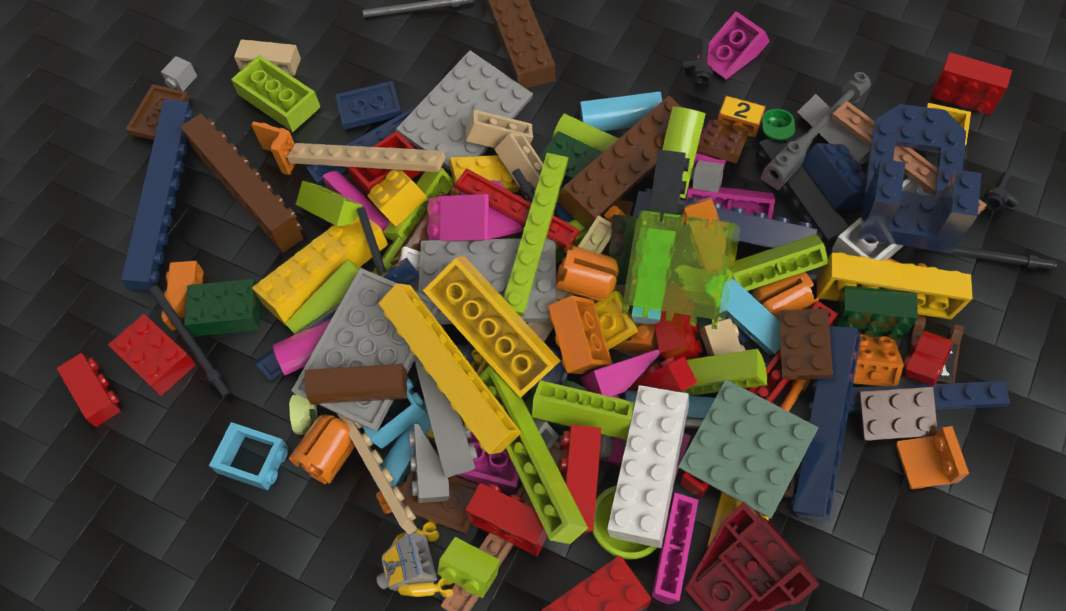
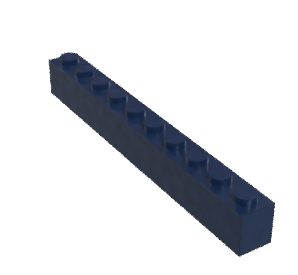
M163 100L121 278L127 289L150 291L155 286V283L158 284L159 264H162L164 260L163 246L167 245L168 234L166 232L172 223L171 210L176 205L175 191H178L180 186L179 173L183 172L182 159L187 154V138L180 126L194 118V110H191L187 101Z

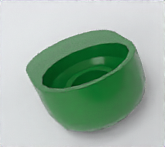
M771 109L763 114L761 125L763 133L767 137L774 140H787L794 135V118L788 111Z

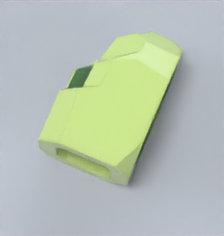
M292 395L289 402L292 430L297 435H304L312 426V422L317 418V404L311 405L307 399L299 395Z

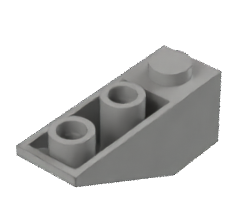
M414 424L413 432H409V447H414V456H410L411 471L416 473V481H412V496H417V503L448 501L450 496L448 477L446 478L440 458L420 426Z

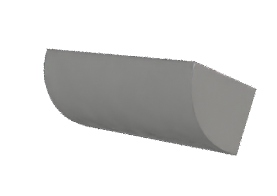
M815 94L798 113L813 127L830 107ZM833 119L819 132L830 144L845 145L850 151L849 154L860 165L869 160L870 147Z

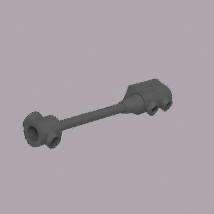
M862 72L855 73L843 85L842 97L806 134L789 142L764 168L761 180L779 190L802 166L812 139L831 120L832 114L846 101L857 103L861 96L870 88L871 81L869 77ZM773 170L776 171L779 178L772 176L771 172Z

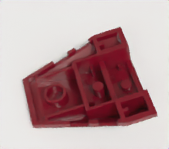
M744 501L723 520L685 590L703 611H775L784 606L800 602L817 588L819 583L799 554L769 521Z

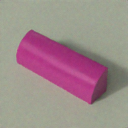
M332 171L323 175L326 188L362 204V207L366 209L368 218L380 226L382 232L385 230L390 220L340 172Z
M689 183L686 201L688 197L702 200L712 196L714 203L723 205L722 209L731 211L732 207L744 209V214L753 215L754 212L767 214V219H772L775 203L773 193L720 187L718 193L692 189L693 184Z
M331 319L273 345L274 353L284 375L306 366Z
M673 493L671 497L652 591L653 598L669 605L680 600L698 506L697 499L678 493Z

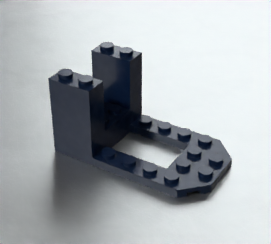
M899 104L875 119L859 239L953 253L978 216L981 173L963 171L966 131L946 110ZM895 146L939 152L934 196L902 191L906 162L893 161Z

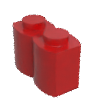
M926 331L923 332L921 337L917 336L912 346V349L915 351L912 356L908 355L903 365V368L906 369V377L934 387L949 357L953 340Z

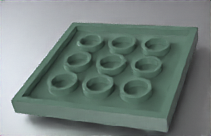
M725 380L678 467L741 503L745 501L757 512L771 519L819 427Z

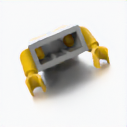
M427 522L423 526V530L418 528L410 535L407 532L397 535L390 549L382 556L384 572L377 576V583L382 589L389 587V589L398 591L401 595L413 597L434 595V592H440L443 597L453 595V590L451 589L442 590L445 585H451L452 582H447L442 578L438 584H434L437 577L427 540L433 542L439 538V533L436 531L434 523Z

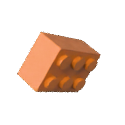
M572 295L548 305L550 310L549 318L555 328L556 343L561 349L563 356L562 364L567 373L587 375L595 370L613 365L594 300Z

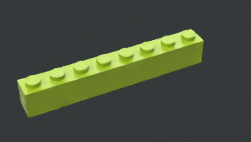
M489 365L479 377L521 431V434L506 449L549 540L571 544L588 527L522 397L520 398L494 368Z

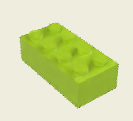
M260 55L231 79L239 96L291 132H294L320 108L315 91Z

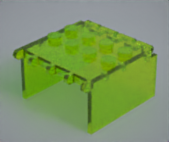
M640 210L639 219H636L622 314H627L629 305L643 307L642 316L646 318L649 316L650 309L667 311L666 321L669 322L672 321L674 312L691 315L690 325L693 326L696 325L697 316L713 319L712 329H717L719 320H725L740 227L736 223L712 220L711 229H707L708 219L689 216L685 226L683 225L684 216L664 213L663 222H660L661 214L659 212Z

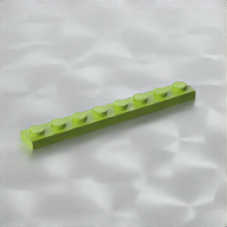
M546 154L505 292V301L519 316H525L567 168L568 157Z

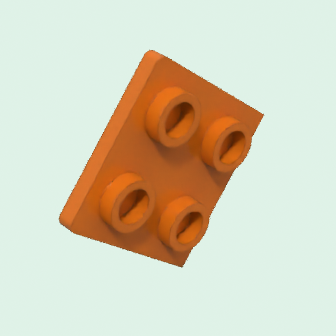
M253 121L251 126L262 148L273 153L282 173L290 175L296 164L290 163L287 158L295 145L290 132L284 128H276L266 123Z
M860 334L861 343L854 384L898 386L904 364L896 341L885 336L868 337Z
M952 426L942 427L935 436L902 440L895 444L910 489L959 483L969 474Z

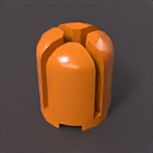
M568 244L564 250L567 253L566 258H563L561 265H559L555 289L599 302L606 300L612 294L617 282L616 277L619 272L617 261L613 257Z
M806 272L754 288L752 291V296L778 320L779 311L812 309L817 301H819V298L814 300L811 287L814 284Z
M324 414L317 417L289 457V460L296 467L301 463V467L310 473V476L324 484H330L355 447L349 436V426L345 421L333 415Z

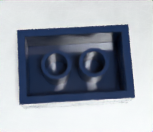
M816 143L806 154L802 165L834 209H861L863 207L867 177L861 170V165L849 154V149L843 144Z

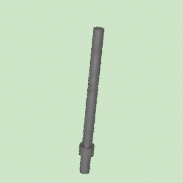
M431 0L363 10V17L444 6L459 7V4L473 3L474 0Z

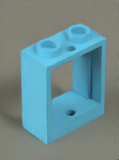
M408 377L407 398L411 405L384 427L380 428L379 426L377 432L362 425L370 441L381 449L427 414L422 406L425 403L417 392H413L414 384Z
M231 422L209 466L218 474L268 491L270 485L276 481L277 470L281 462H284L288 455V446L280 438ZM244 437L272 445L258 476L230 467Z

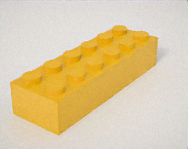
M359 216L348 225L331 226L318 238L314 239L301 251L297 252L252 287L261 303L283 324L286 325V322L306 303L311 295L348 259L361 267L372 258ZM369 219L379 251H381L388 243L381 227Z
M839 252L832 253L828 258L829 264L824 265L817 274V298L831 301L838 300L845 286L917 293L919 315L952 319L973 299L971 274L939 270L935 267H920L910 263H895L890 260H876L866 256L857 257Z
M465 256L455 258L423 290L520 398L560 362L559 358Z

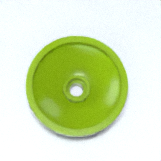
M617 486L605 490L596 499L594 530L592 532L597 542L610 554L617 557L621 556L624 559H638L651 554L657 547L610 537L607 529Z

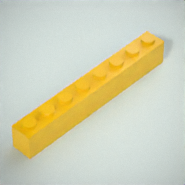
M396 283L378 303L383 309V314L392 321L397 328L396 331L399 336L405 339L410 346V351L422 362L423 369L435 380L439 391L449 399L452 409L460 414L465 421L466 428L479 440L480 447L488 454L502 452L521 434V431L411 285Z

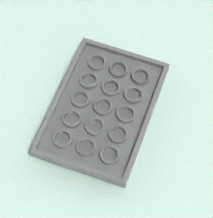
M469 51L397 127L396 131L419 150L444 151L446 158L442 166L451 171L449 166L450 157L482 156L489 148L488 146L466 141V125L473 109L514 119L532 99L533 93L472 51Z
M546 238L525 316H520L526 323L551 322L548 305L556 302L555 242ZM521 239L421 241L418 293L426 295L423 290L455 258L465 256L504 298ZM440 311L439 315L436 318L438 323L453 324L445 316V314L442 311Z
M359 269L291 390L293 393L308 400L305 390V370L402 364L408 373L416 356L410 351V346L405 339L399 336L396 331L397 328L392 321L385 317L383 309L378 304L396 284L395 282L365 269ZM416 292L436 319L441 310L428 296ZM393 400L318 405L377 432Z

